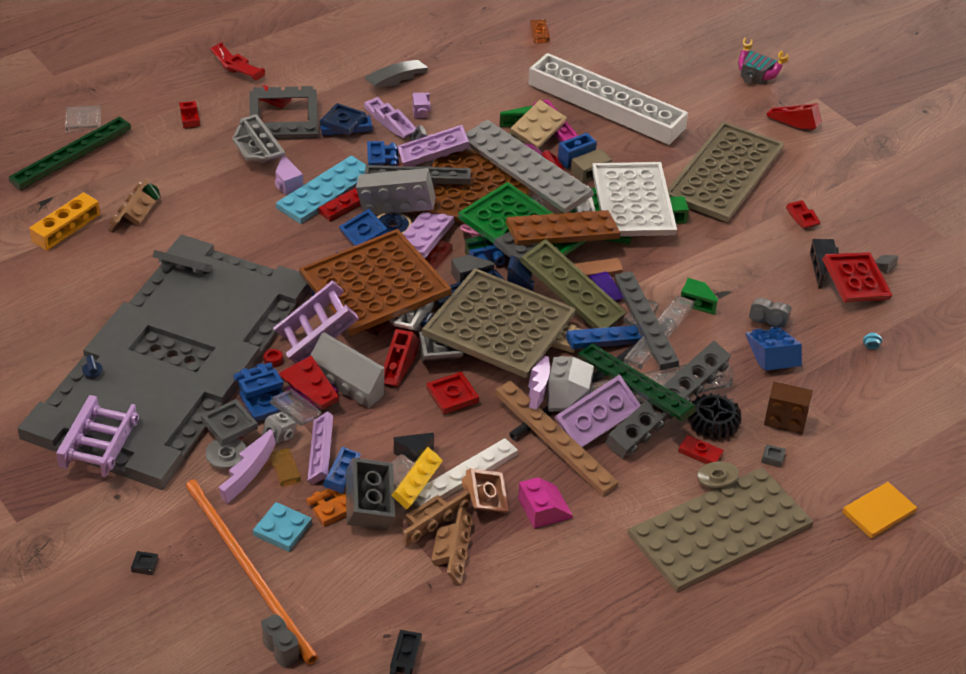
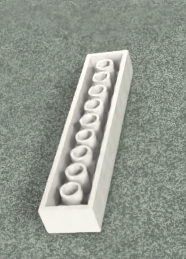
M549 53L545 54L529 68V85L668 145L686 129L688 112Z

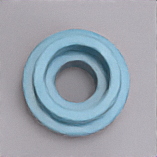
M869 333L863 337V343L868 349H877L882 343V337L877 333Z

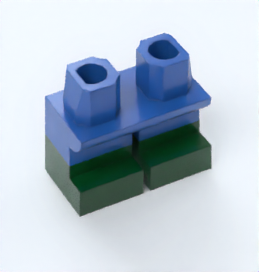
M484 236L465 239L466 255L495 262L496 265L505 263L504 253Z

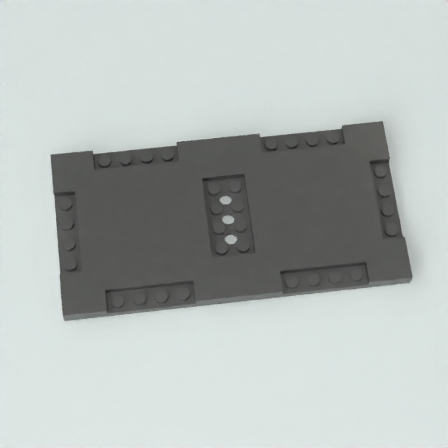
M181 234L166 253L212 265L211 272L204 271L203 274L192 272L193 268L187 267L186 270L175 267L176 263L170 262L169 265L161 264L129 303L124 302L85 347L83 358L46 402L40 401L17 428L19 439L57 452L89 395L97 396L100 408L127 413L131 404H135L136 412L139 414L138 423L136 426H133L115 459L114 468L109 472L163 490L208 428L202 422L201 415L226 404L239 388L238 381L235 382L233 374L240 372L241 369H251L256 365L278 335L274 327L298 308L310 292V286L302 278L299 271L280 265L275 270L214 250V244ZM92 355L95 362L100 363L103 368L102 373L94 378L86 377L82 372V367L87 363L86 357ZM98 416L95 417L93 422L119 428L122 421ZM90 430V432L86 433L85 437L111 442L114 435ZM82 445L79 446L77 452L103 457L106 450ZM84 462L100 468V465Z

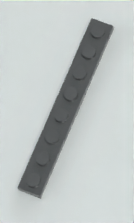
M633 272L615 274L614 281L659 369L665 370L679 367V359Z

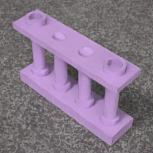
M333 280L274 327L278 334L285 339L288 338L292 348L286 352V355L295 364L311 355L323 332L336 338L359 320L357 314L346 305L343 307L338 297L344 293V290ZM332 302L337 312L328 319L323 309ZM317 314L322 324L313 331L309 320ZM303 326L307 336L298 342L294 332Z
M89 395L56 452L58 466L67 469L73 460L100 465L102 477H106L108 472L114 468L115 459L133 426H136L138 423L139 414L136 412V405L131 404L127 413L100 408L97 396ZM102 416L121 420L122 422L118 428L94 423L93 421L95 417ZM92 430L111 434L114 437L111 442L88 438L85 435ZM86 445L104 449L106 452L103 457L77 452L79 446Z

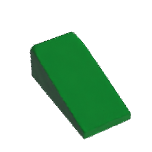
M532 106L500 112L499 127H512Z

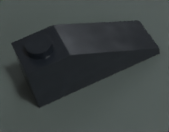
M812 239L810 256L818 289H822L829 275L822 258L825 254H839V248L835 245L834 239Z

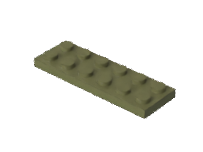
M546 239L521 257L520 262L568 306L576 308L575 312L593 328L612 327L627 313Z

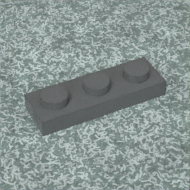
M154 250L153 257L159 259L158 263L169 265L170 262L176 263L175 267L184 270L187 267L193 268L192 272L203 274L204 271L211 272L212 265L157 250Z

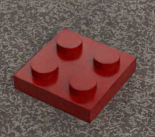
M462 371L426 383V389L443 414L479 403V395Z

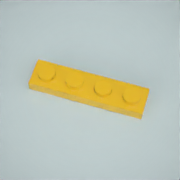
M427 447L391 496L405 509H408L443 460Z

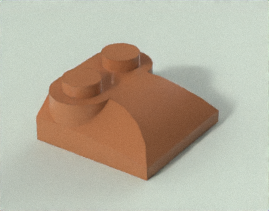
M474 468L465 471L466 475L462 478V487L465 491H469L474 509L502 513L509 512L503 473Z

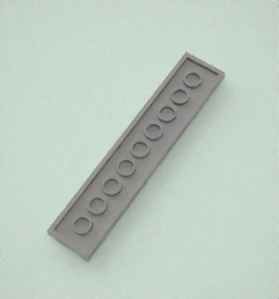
M489 120L480 123L466 133L470 148L565 214L594 196L591 188Z

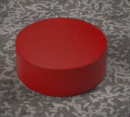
M270 349L263 355L264 364L271 363L272 367H278L283 363V353L280 350Z

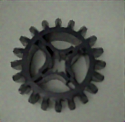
M710 393L708 396L703 394L701 397L697 396L695 401H692V404L696 405L697 411L688 417V423H690L691 429H695L696 434L702 433V437L709 436L710 440L716 437L719 440L721 437L727 439L728 436H733L738 431L742 420L741 409H739L737 403H734L733 399H727V395L722 397L719 393L717 395Z

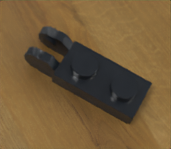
M400 629L390 663V674H396L397 672L404 674L413 673L422 640V633Z

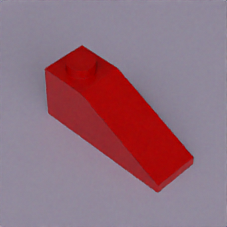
M818 103L774 107L766 113L769 118L799 129L814 130L822 122Z
M395 330L384 363V385L398 387L413 363L420 345V340L414 332Z

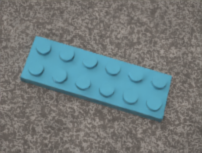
M349 156L276 202V208L302 224L318 214V207L356 188L359 175L365 174L366 164L353 156Z

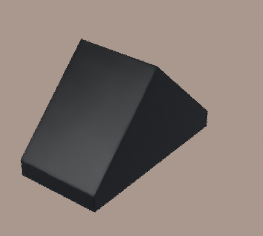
M434 432L393 437L394 454L412 464L416 462L427 447L432 451L434 450Z

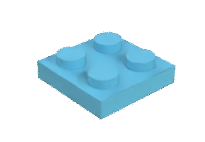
M276 502L253 529V536L290 552L312 524V518Z

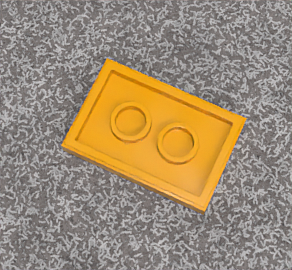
M886 482L843 507L842 513L872 539L917 511V507L893 485Z

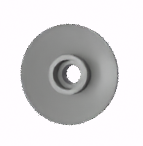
M215 439L206 448V458L211 465L217 468H232L241 461L239 453L247 447L239 439H235L223 446Z

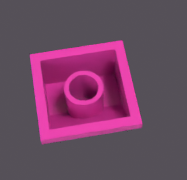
M539 477L519 482L518 500L534 529L573 518L556 485Z

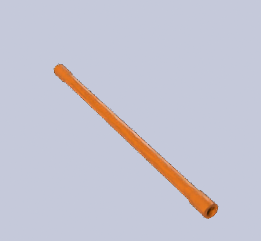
M195 479L189 480L186 483L187 490L202 508L271 611L279 615L285 621L287 629L295 634L298 640L299 653L306 664L311 665L318 660V655L302 636L212 506L199 483Z

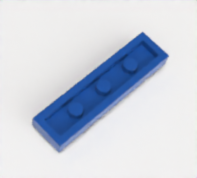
M635 325L569 330L565 335L572 349L587 348L592 343L598 347L636 344L642 339Z

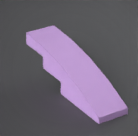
M379 97L364 102V108L379 123L394 134L406 138L415 131L416 127L399 109L394 110L389 103L384 104Z
M544 356L531 370L528 385L530 388L529 397L531 398L529 407L536 410L542 403L547 389L550 374V362L547 356Z
M271 429L239 453L241 461L229 470L231 478L218 487L221 499L226 504L246 488L268 460L276 445L274 433Z

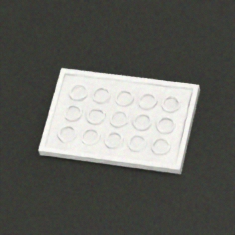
M661 162L592 163L599 209L609 210L621 232L620 236L676 235L677 227Z

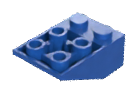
M771 327L770 330L764 331L762 329H753L752 332L746 333L747 340L758 365L764 370L802 366V344L781 327Z

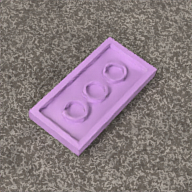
M463 125L398 145L397 147L403 166L414 167L417 164L430 162L433 159L445 157L457 151H464L470 147Z
M423 212L403 235L426 258L455 223L454 216Z
M618 375L554 418L572 439L581 447H584L625 420L641 405L622 377Z

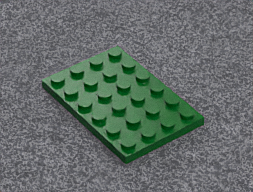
M507 182L458 212V218L494 243L496 238L510 232L506 225L507 217L554 213ZM586 241L553 243L552 245L566 256Z

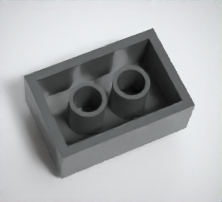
M352 458L346 469L347 525L388 530L395 518V501L391 496L394 492L393 463Z

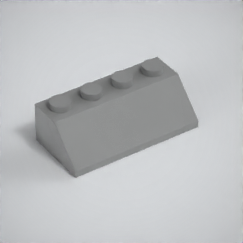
M323 332L311 353L312 357L328 381L333 384V387L337 388L344 395L356 400L359 404L370 408L384 396V367Z

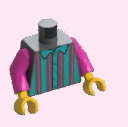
M744 38V49L741 50L738 66L744 82L763 84L765 81L777 77L783 67L782 64L788 62L789 56L787 53L783 57L784 53L780 51L778 53L779 61L751 50L748 52L753 46V41L751 39L750 44H745L746 38Z

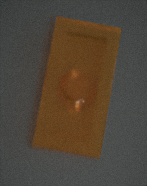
M546 19L530 20L534 43H550Z

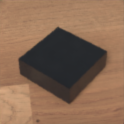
M137 551L131 566V572L153 576L159 560L158 554Z

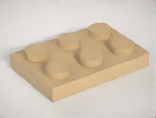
M539 100L510 128V133L526 144H532L539 149L566 122L567 117Z

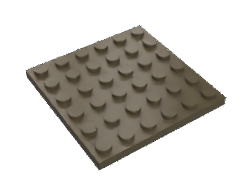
M474 268L424 326L422 335L527 378L531 370L538 364L575 315L576 308Z

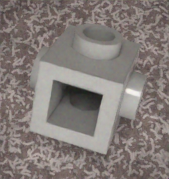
M284 411L270 415L264 422L265 426L262 434L271 429L274 433L276 444L293 438L298 421Z

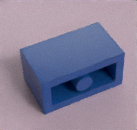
M584 133L560 142L558 159L566 168H570L573 158L595 151L597 141L588 133Z

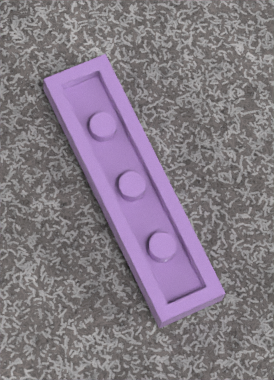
M328 411L313 421L307 481L312 485L325 479L328 475L333 428V415Z

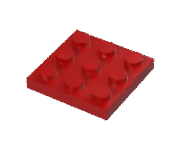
M870 252L825 254L822 258L844 303L889 300L893 296Z

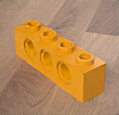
M84 192L29 227L31 242L46 251L100 216L99 201Z

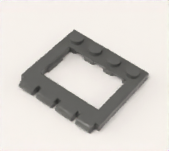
M298 86L285 87V90H281V87H268V91H265V87H253V91H249L250 116L257 114L259 118L260 108L258 107V99L308 98L309 121L264 122V125L275 139L318 138L317 89H313V86H301V90H298Z

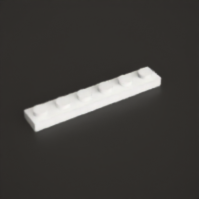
M502 439L427 483L413 504L418 508L437 495L442 499L447 498L463 488L462 478L466 475V470L474 468L492 471L516 457L518 449L507 439Z

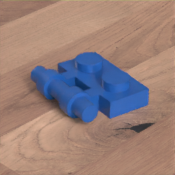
M367 141L368 165L385 166V164H390L391 166H398L399 157L397 156L398 147L396 143L392 142L390 145H384V141Z
M261 363L254 368L248 370L247 368L241 369L240 372L233 374L235 382L238 381L239 387L246 399L283 388V380L276 369H273L271 363Z

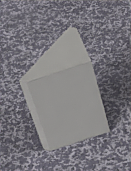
M419 332L422 362L460 359L463 356L462 351L423 336L422 332Z

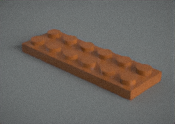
M609 210L507 217L506 225L516 245L540 244L545 239L551 244L619 239L621 234Z

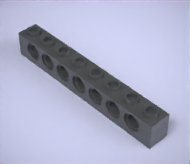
M713 340L663 386L690 402L693 395L698 396L703 391V386L706 383L710 385L716 379L717 373H723L730 364L728 362L731 355ZM646 400L608 435L605 443L622 459L628 454L632 456L638 450V445L641 442L645 444L651 438L652 432L655 430L658 432L665 425V421L668 418L671 420L674 417ZM627 434H631V435H633L635 438H631V437H629Z

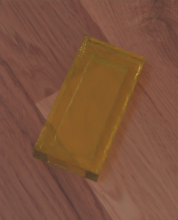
M290 448L273 451L270 454V459L280 486L301 482V477Z

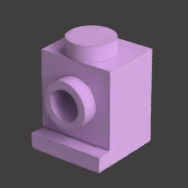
M413 93L412 107L414 119L427 118L428 111H431L429 93Z

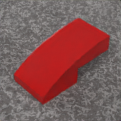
M196 101L180 102L179 108L183 128L200 126Z
M803 200L787 204V211L802 228L820 225L821 222L814 210H809Z

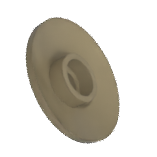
M718 461L702 466L697 475L701 484L712 488H721L733 484L739 477V471L731 463Z

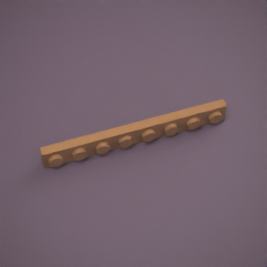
M511 380L495 390V395L602 497L618 486V481L541 408L538 407L537 410L530 408L531 399Z

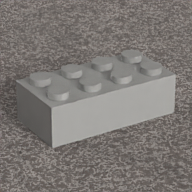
M429 168L361 174L356 185L363 212L370 209L374 215H380L383 213L391 214L434 209L436 195Z

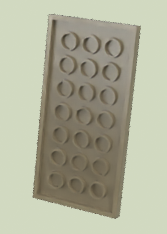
M722 121L668 188L669 197L685 196L688 208L729 222L783 150L784 143Z
M761 467L739 477L729 486L713 489L629 528L627 535L677 593L811 528L814 521Z

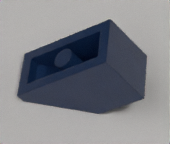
M511 256L507 281L534 291L535 281L532 280V272L515 256Z

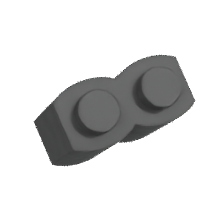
M756 298L751 305L749 318L755 322H768L775 327H785L790 319L792 307L782 302L773 303L766 298Z
M277 614L262 620L263 643L268 650L274 652L277 663L287 668L298 662V640L295 634L287 629L285 621Z

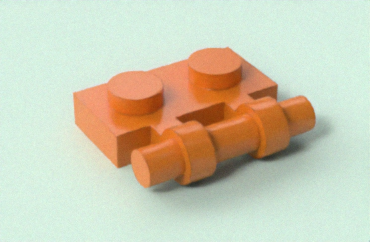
M328 488L322 492L317 491L306 499L308 506L317 505L313 508V514L323 527L347 517L346 493L341 494ZM331 496L333 497V499H331V500H329V501H327V502H325V500H324V499L329 498V497H331Z

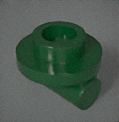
M149 183L142 189L144 193L154 200L160 198L159 189L154 184Z

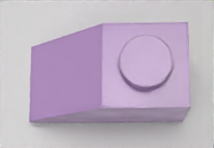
M282 156L276 169L275 185L285 195L303 186V174L286 156Z

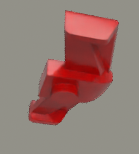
M223 42L210 48V51L220 60L222 67L226 70L249 75L255 81L265 76V69L263 67L260 69L249 65V60L238 53L233 56L223 45Z

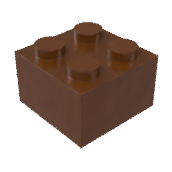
M773 381L764 425L803 434L813 390Z

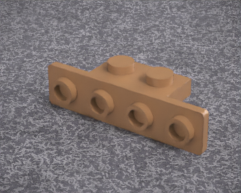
M145 179L143 183L139 182L133 189L136 193H130L125 200L127 205L123 203L117 211L120 214H115L109 221L112 224L108 229L110 232L123 216L136 226H139L156 202V200L142 191L149 180Z
M466 490L448 503L437 495L408 513L406 521L411 526L403 532V544L407 546L412 542H417L427 532H432L444 521H449L458 513L459 508L463 507L466 510L470 505L469 491Z
M463 507L458 509L455 524L437 528L431 559L435 566L448 563L447 574L456 585L462 583L468 543L470 541V531L473 525L472 516Z

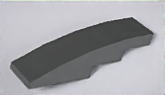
M419 60L404 61L381 68L365 76V80L374 87L399 86L401 80H411L414 74L426 73L428 67Z

